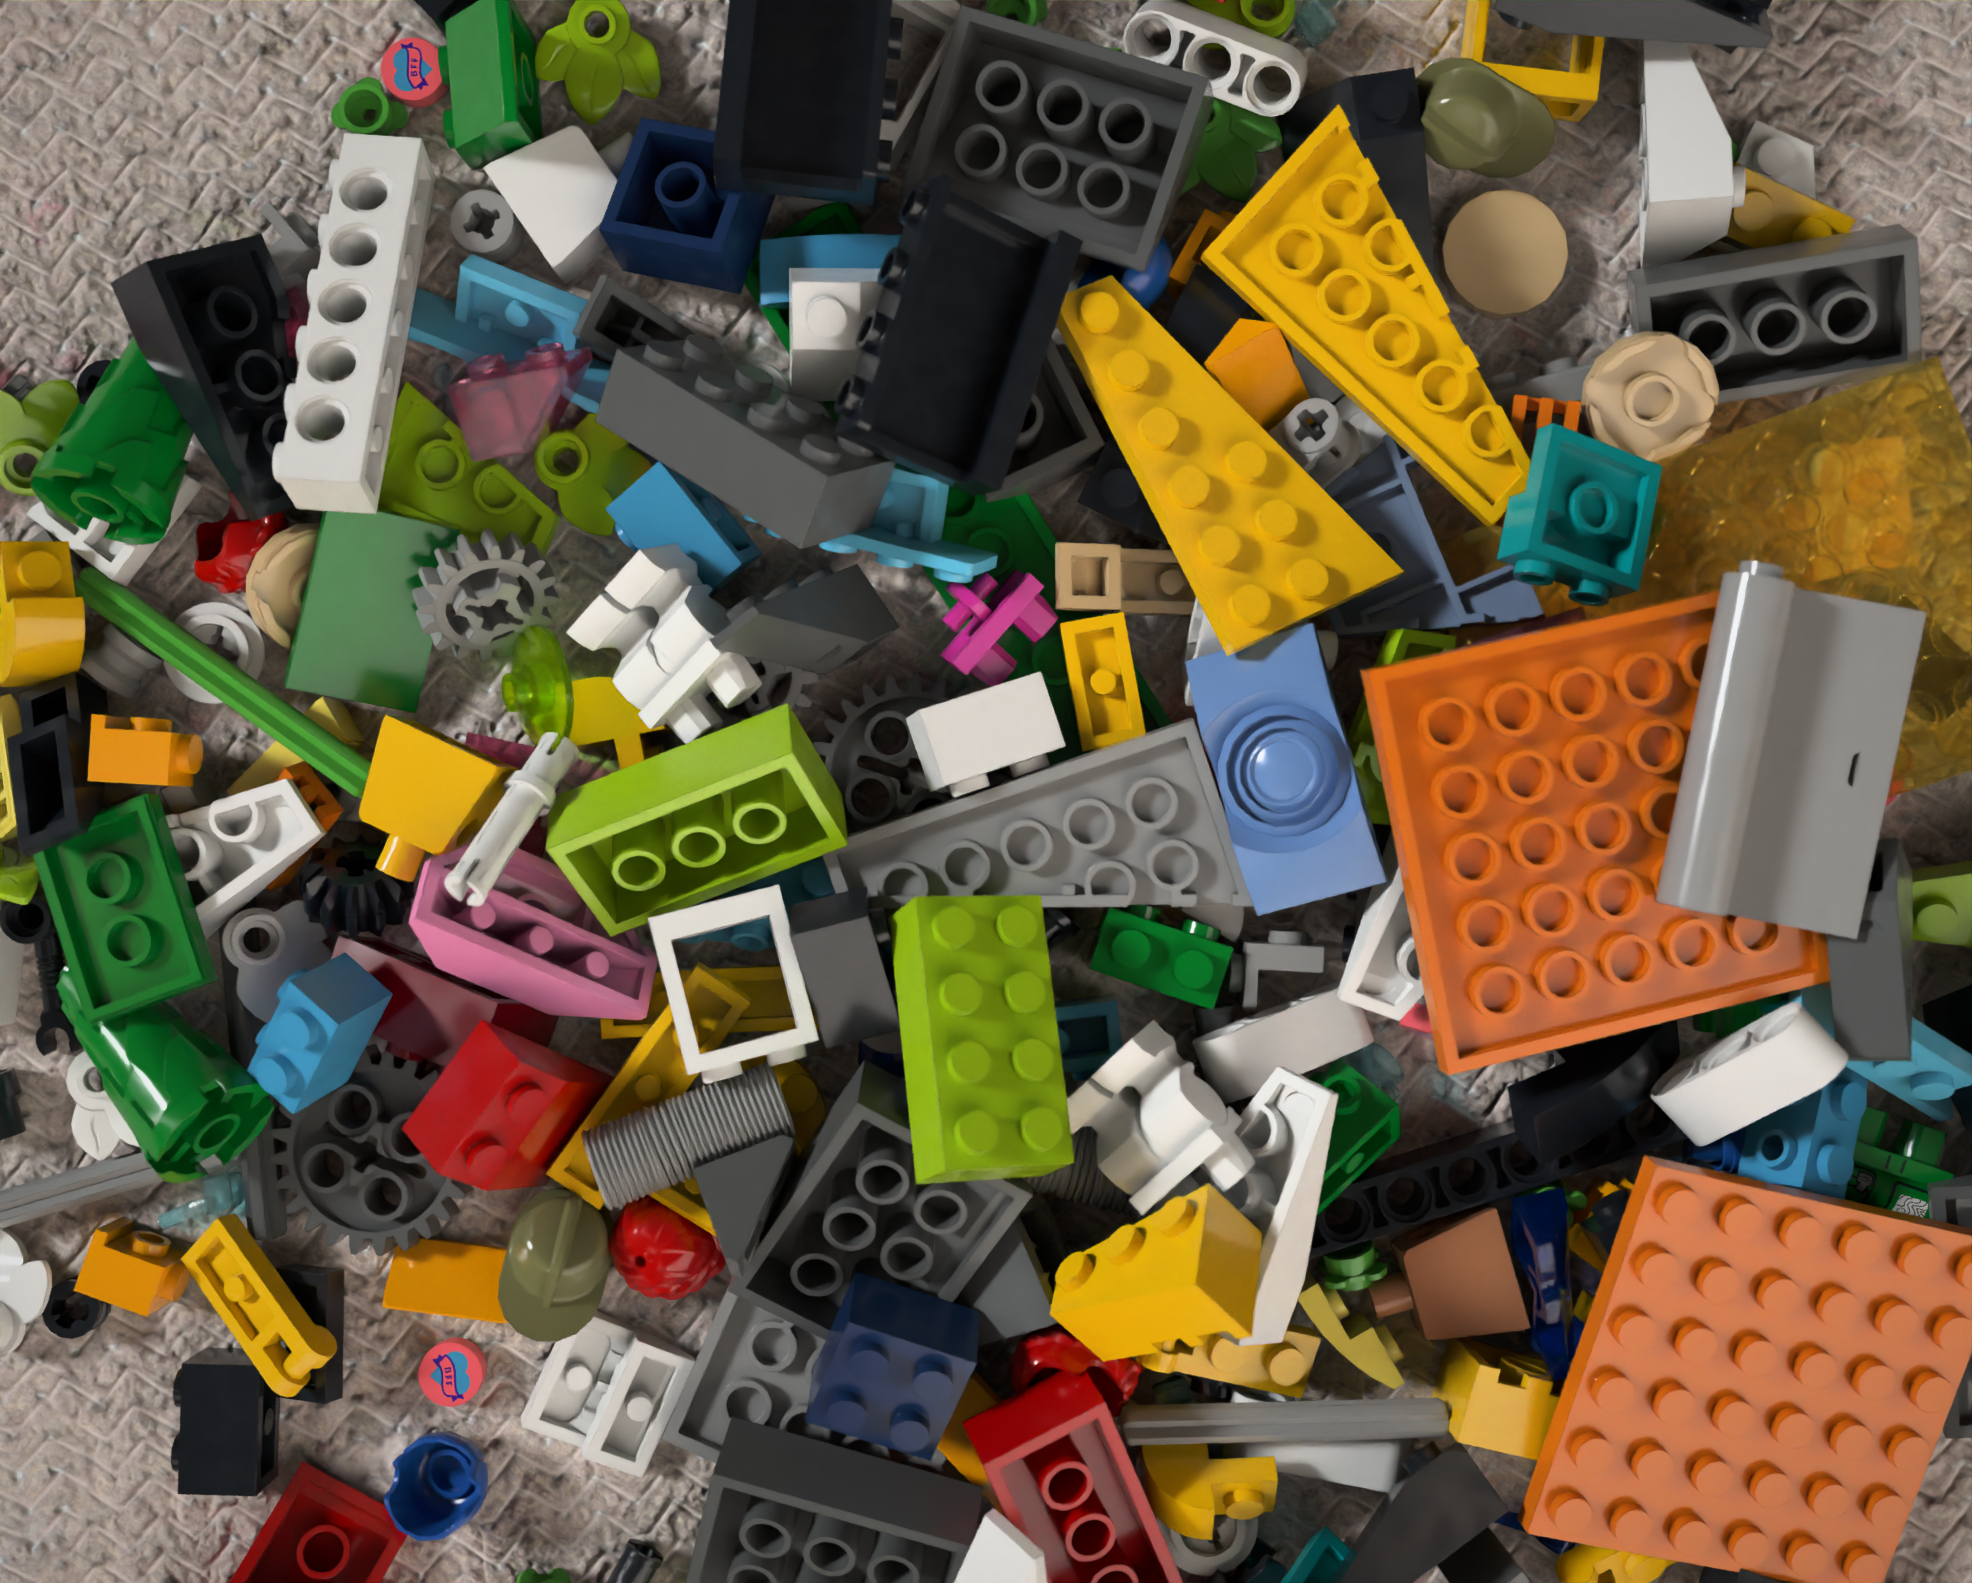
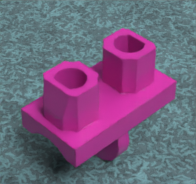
M1017 569L1009 575L986 603H983V601L998 586L997 581L986 572H983L969 589L963 584L950 582L945 588L957 603L942 621L956 633L971 615H973V618L939 656L959 672L965 675L971 673L991 686L1002 684L1018 663L996 643L1012 624L1026 638L1035 643L1047 633L1058 619L1047 601L1039 594L1044 586L1030 573L1025 575Z

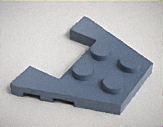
M1388 434L1382 438L1383 442L1358 465L1352 466L1343 472L1324 489L1404 570L1395 580L1326 611L1333 630L1339 639L1386 635L1388 629H1411L1426 632L1535 622L1546 618L1533 586L1516 580L1513 577L1515 566L1510 564L1460 586L1455 585L1409 475L1410 470L1421 465Z

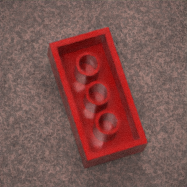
M1062 1370L962 1422L1006 1519L1044 1552L1047 1583H1183L1107 1404L1087 1371L1080 1376H1072Z

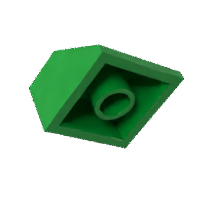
M478 0L445 21L447 45L439 46L438 63L442 81L445 86H450L452 109H444L443 127L449 148L455 149L470 169H482L489 163L544 138L540 83L535 71L536 38L514 0Z

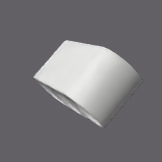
M1178 0L1147 1L1134 14L1124 29L1123 45L1125 53L1210 78L1214 97L1259 115L1274 117L1286 113L1296 103L1307 80L1308 68L1306 59L1300 50L1291 44ZM1149 19L1163 22L1170 30L1171 44L1165 47H1158L1148 42L1144 36L1143 22ZM1213 42L1224 46L1230 54L1231 66L1222 70L1213 69L1208 66L1202 57V45ZM1269 66L1282 68L1290 77L1291 88L1280 93L1270 91L1261 81L1260 70Z
M1341 981L1310 990L1204 1034L1192 1041L1205 1081L1218 1094L1223 1104L1257 1094L1277 1066L1285 1067L1301 1075L1374 1042L1364 1009L1338 999L1337 992Z
M1791 1002L1678 1062L1655 1082L1649 1095L1696 1146H1704L1824 1087L1842 1071L1849 1055L1799 1002Z
M1241 1385L1233 1386L1230 1403L1323 1401L1322 1399L1302 1396L1301 1399ZM1412 1438L1222 1443L1220 1452L1228 1459L1275 1456L1276 1470L1278 1472L1389 1492L1395 1483L1405 1477L1406 1469L1402 1462L1409 1457Z

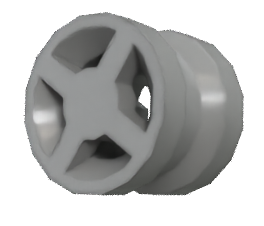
M478 189L467 192L457 200L451 210L450 226L453 236L469 255L474 254L499 265L507 264L518 255L524 243V228L502 196L494 191ZM481 220L482 225L479 229V233H476L475 231L477 230V225Z
M110 621L102 631L104 640L97 648L87 649L83 654L81 667L111 691L125 698L133 699L142 688L140 680L148 670H157L164 659Z

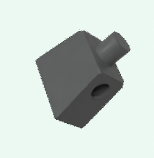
M1045 1196L1031 1198L953 1301V1303L980 1311L979 1345L1059 1323L1049 1314L1056 1284L1055 1274L1059 1265L1070 1253Z

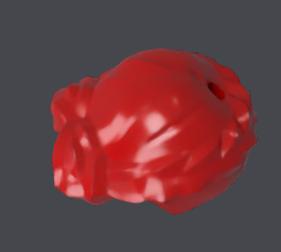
M230 489V507L226 516L218 522L206 521L197 527L194 572L196 577L202 582L214 585L222 594H240L241 592L246 593V575L256 553L274 534L290 527L284 515L286 510L251 522Z
M647 1194L644 1198L639 1197L638 1201L633 1199L632 1203L626 1202L612 1228V1236L608 1246L618 1273L624 1277L629 1288L640 1291L644 1296L650 1298L662 1297L667 1300L684 1298L688 1293L697 1292L702 1289L710 1278L723 1270L726 1264L716 1236Z
M1054 1324L1026 1334L1016 1344V1349L1010 1356V1366L1008 1369L1011 1373V1385L1014 1394L1062 1370L1072 1376H1080L1087 1371L1105 1400L1113 1418L1120 1416L1122 1407L1128 1402L1134 1388L1137 1386L1138 1378L1142 1372V1365L1133 1360L1132 1357L1102 1361L1061 1324Z

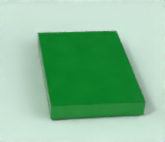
M378 507L376 514L323 511L284 678L285 688L416 713L433 641L430 634H424L415 612L418 608L412 596V589L423 586L418 574L420 567H438L439 563L434 550L440 547L451 554L456 551L457 536L460 535L461 531L458 526Z
M146 793L99 811L87 833L33 855L87 1026L101 1025L219 981L158 794Z

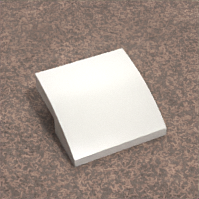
M596 1310L593 1319L577 1334L555 1342L521 1415L522 1427L581 1447L582 1455L585 1459L642 1478L694 1366L695 1359L688 1353L656 1336Z

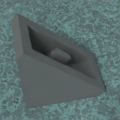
M605 275L600 276L572 332L589 354L610 364H613L616 351L619 348L647 345V342L650 340L664 342L686 340L688 335H697Z
M783 1134L693 1169L698 1188L729 1272L740 1278L744 1276L797 1161L795 1140Z

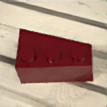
M339 934L330 960L346 952L393 994L372 1034L388 1041L385 1048L387 1052L416 1062H422L424 1058L440 1064L438 1074L441 1075L481 1019L548 1048L559 1019L558 1015H549L435 967L428 956L378 938L357 936L352 941L350 935Z

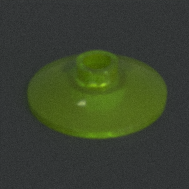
M527 625L523 633L519 632L516 638L511 658L510 673L505 674L502 678V698L507 710L516 712L523 730L535 747L538 746L543 734L547 732L558 733V739L551 748L555 751L564 736L569 738L573 724L574 699L570 671L564 652L555 635L544 625Z

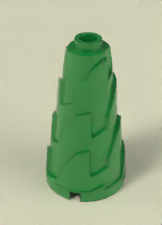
M134 336L120 358L112 359L86 404L78 403L50 449L41 456L30 476L33 477L30 486L37 497L48 508L74 525L87 531L94 517L110 523L103 538L128 544L145 545L161 540L167 531L171 521V513L189 461L184 460L194 432L139 349Z
M68 963L64 966L59 974V982L56 985L58 995L63 1001L61 1009L74 1026L75 1034L86 1054L101 1074L104 1091L133 1132L146 1162L164 1181L183 1183L209 1175L200 1164L201 1161L215 1154L221 1163L226 1165L248 1147L267 1124L273 1112L274 1104L267 1098V1095L271 1094L266 1092L236 1059L201 1028L195 1029L166 1001L101 1025L87 1026Z

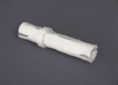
M547 732L543 734L538 746L523 768L510 773L503 785L504 796L454 870L445 878V888L456 900L461 902L469 888H471L473 892L467 899V905H482L488 896V892L538 816H544L549 813L556 802L554 800L556 798L555 790L580 756L578 748L569 738L564 736L556 750L553 751L551 748L558 739V733Z

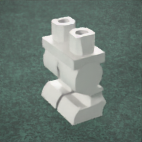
M677 543L639 549L605 588L607 593L599 594L566 632L578 644L591 651L600 648H616L622 655L620 665L612 680L616 688L626 700L641 710L638 715L649 729L668 724L685 744L714 733L722 726L723 720L705 699L712 691L726 708H730L747 700L762 685V682L745 656L715 649L711 643V639L731 624L726 617L727 610L709 597L708 594L712 591V588L701 582L698 578L697 563L688 557Z
M1154 1020L1128 1041L1067 1099L1071 1134L1086 1126H1091L1098 1133L1096 1144L1097 1166L1115 1186L1132 1196L1128 1201L1141 1215L1146 1213L1153 1205L1161 1210L1171 1199L1178 1196L1184 1197L1201 1188L1190 1175L1199 1165L1225 1192L1238 1182L1256 1162L1241 1140L1233 1133L1243 1120L1230 1106L1226 1109L1218 1094L1206 1082L1193 1074V1063L1184 1061L1176 1052L1174 1038L1162 1030ZM1133 1087L1142 1096L1141 1100L1133 1093Z

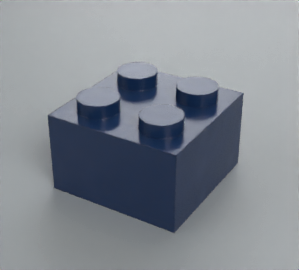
M641 118L599 231L623 271L741 294L776 195L715 188L713 167L715 131Z
M856 1271L813 1368L805 1422L930 1461L977 1364L980 1311Z

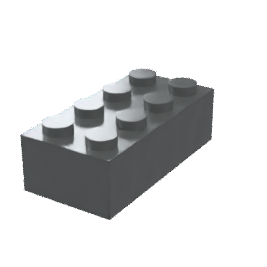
M1900 224L1626 271L1632 335L1642 331L1670 332L1697 346L1714 367L1720 389L1717 404L1923 372L1918 238Z
M688 335L686 340L671 342L650 340L647 342V345L617 349L595 418L597 423L799 549L871 528L896 462L833 435L837 422L825 416L826 410L821 404L807 397L786 393L773 385L774 378L769 373L754 366L739 365L723 355L724 348L719 343L703 336Z

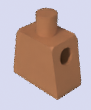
M1488 1202L1427 1221L1394 1237L1390 1241V1246L1398 1272L1385 1275L1383 1278L1373 1281L1370 1286L1365 1288L1371 1310L1376 1319L1409 1310L1414 1327L1427 1340L1514 1332L1531 1328L1497 1209Z

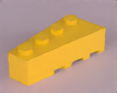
M1469 1337L1449 1338L1431 1398H1439L1446 1404L1449 1415L1448 1433L1457 1442L1538 1461L1570 1367Z

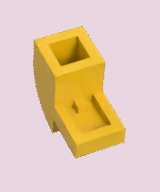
M0 541V687L39 686L70 672H78L84 651L85 612L83 597H76L69 541Z
M591 677L551 685L561 740L564 736L569 738L578 750L615 743L620 770L663 753L660 745L651 746L650 736L673 732L668 724L649 729L638 715L641 710L625 699L612 682L613 678Z
M1207 1444L1138 1445L1141 1484L1150 1507L1159 1520L1182 1535L1195 1539L1212 1540L1215 1515L1226 1514L1233 1519L1246 1520L1258 1517L1263 1512H1274L1278 1486L1275 1456L1209 1460Z

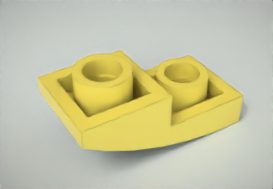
M1307 1269L1298 1302L1322 1335L1345 1358L1373 1379L1392 1389L1405 1384L1394 1363L1403 1359L1404 1356L1386 1325L1383 1323L1373 1328L1362 1312L1340 1323V1320L1350 1314L1336 1289L1327 1288L1325 1284L1319 1286Z

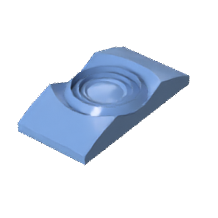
M1315 623L1271 635L1228 657L1224 650L1185 661L1201 737L1216 774L1224 803L1231 843L1257 916L1387 882V874Z

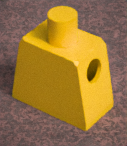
M385 715L359 809V818L362 821L389 833V837L375 867L395 878L413 882L426 851L438 856L471 844L504 795V782L510 773L519 769L411 718Z

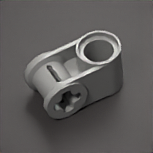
M1321 398L1307 399L1299 403L1268 432L1322 489L1328 486L1340 474L1350 469L1358 460L1362 449V439L1358 430L1347 420L1342 419L1338 409L1333 404ZM1312 418L1318 425L1312 428L1306 422V419ZM1334 446L1341 453L1340 456L1335 457L1329 449Z

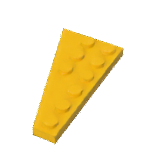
M1338 104L1202 253L1200 259L1267 322L1276 324L1288 342L1487 527L1492 526L1507 511L1509 497L1525 491L1531 461L1502 406L1495 403L1477 369L1480 365L1469 345H1464L1448 315L1451 311L1401 219L1396 218L1378 184L1380 179L1369 158L1365 159L1349 130L1350 123L1340 104Z
M1112 275L1066 293L1056 325L1227 657L1271 635L1278 634L1391 582L1404 572Z

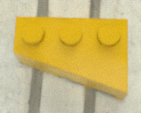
M1208 1183L1184 1197L1178 1196L1171 1199L1161 1210L1139 1222L1120 1227L1109 1238L1084 1252L1077 1251L1069 1255L1056 1271V1284L1049 1314L1102 1361L1157 1353L1161 1351L1165 1341L1182 1339L1189 1347L1205 1345L1208 1334L1228 1331L1236 1339L1252 1337L1262 1232Z

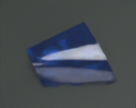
M1559 1188L1512 1198L1510 1243L1534 1290L1532 1336L1553 1381L1567 1378L1575 1349L1568 1206L1564 1190Z

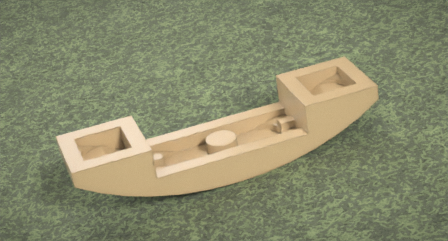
M1067 542L1055 544V609L1104 614L1124 612V615L1192 616L1196 595L1173 550L1121 548L1119 544Z

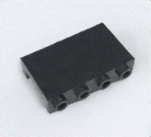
M729 0L713 150L715 188L874 206L876 181L889 182L893 146L892 140L880 139L881 119L895 121L898 79L885 78L887 59L900 60L904 18L891 17L892 0Z
M942 171L920 185L915 184L909 190L899 212V222L904 224L898 246L893 247L888 252L879 270L877 283L883 287L876 311L872 310L868 313L859 329L856 348L862 350L854 374H849L845 378L838 391L834 410L840 416L833 435L971 496H977L1002 489L1083 241L1063 230L1056 231L1043 238L952 192L955 177Z

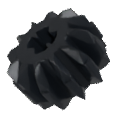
M361 833L356 841L345 842L334 837L330 849H312L309 864L302 866V875L299 879L300 895L303 896L304 911L308 915L309 922L321 924L327 936L334 935L340 931H347L352 941H354L360 932L369 931L381 937L386 925L402 924L406 909L411 907V899L414 898V880L413 882L404 881L390 876L375 867L387 838L369 843L366 842Z

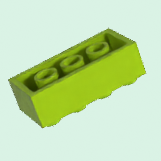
M786 703L556 795L554 799L556 802L548 813L546 850L610 937L648 923V918L685 909L848 845L843 795L790 705Z
M1041 895L915 896L889 918V926L892 940L891 946L916 1184L1038 1177L1075 1163Z

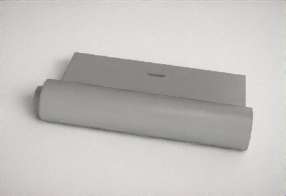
M1741 561L1739 572L1723 573L1655 901L1722 916H1727L1728 914L1857 939L1927 612L1796 588V583L1783 579L1785 568L1782 566L1756 561Z

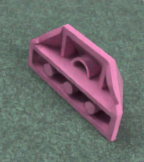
M471 844L433 857L424 863L408 923L436 968L549 1015L641 1020L647 1017L658 958L648 945L642 946L634 929L610 937L557 865L517 848L488 892L485 902L480 906L467 905V899L473 892L471 888H469L460 902L449 894L445 888L444 881L447 875L454 870Z

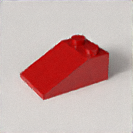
M481 1019L401 1129L439 1175L485 1191L546 1186L551 1179L546 1174L549 1166L614 1077Z
M302 1462L229 1583H381L408 1535L397 1529L384 1504Z

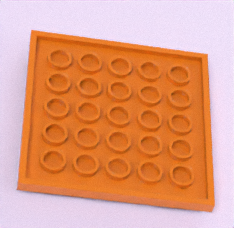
M1720 589L1361 670L1439 1070L1448 1076L1830 982L1828 946L1825 933L1728 914L1727 916L1709 914L1655 901Z
M1644 1155L1517 1520L1527 1534L1739 1572L1742 1568L1773 1579L1793 1583H1883L1972 1353V1228Z

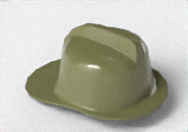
M1449 57L1432 63L1416 78L1422 115L1421 121L1424 128L1425 151L1437 164L1448 169L1470 170L1489 178H1513L1530 172L1546 159L1554 144L1555 122L1548 107L1531 92L1470 58Z
M557 1187L539 1193L523 1206L514 1223L499 1277L498 1300L503 1316L517 1333L536 1342H558L577 1334L593 1319L603 1296L612 1261L608 1245L614 1223L609 1210L604 1205L599 1210L582 1199V1196L576 1195L567 1188Z

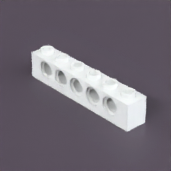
M344 133L340 158L333 159L330 164L329 187L332 199L329 214L323 213L318 224V240L321 255L318 269H311L307 280V297L310 311L307 326L301 325L296 335V355L299 367L296 382L288 384L284 397V411L288 423L284 442L276 444L272 458L274 478L278 483H281L296 509L377 513L436 180L422 138ZM359 318L353 322H349L352 319ZM350 374V375H349L348 377H346L345 379H342V380H339V381H335L337 378H339V377L342 376V375ZM341 431L336 437L322 441L327 435Z

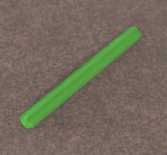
M89 566L81 570L79 578L74 581L76 597H83L84 603L350 794L362 799L371 766L369 760L123 585L111 580L95 567Z

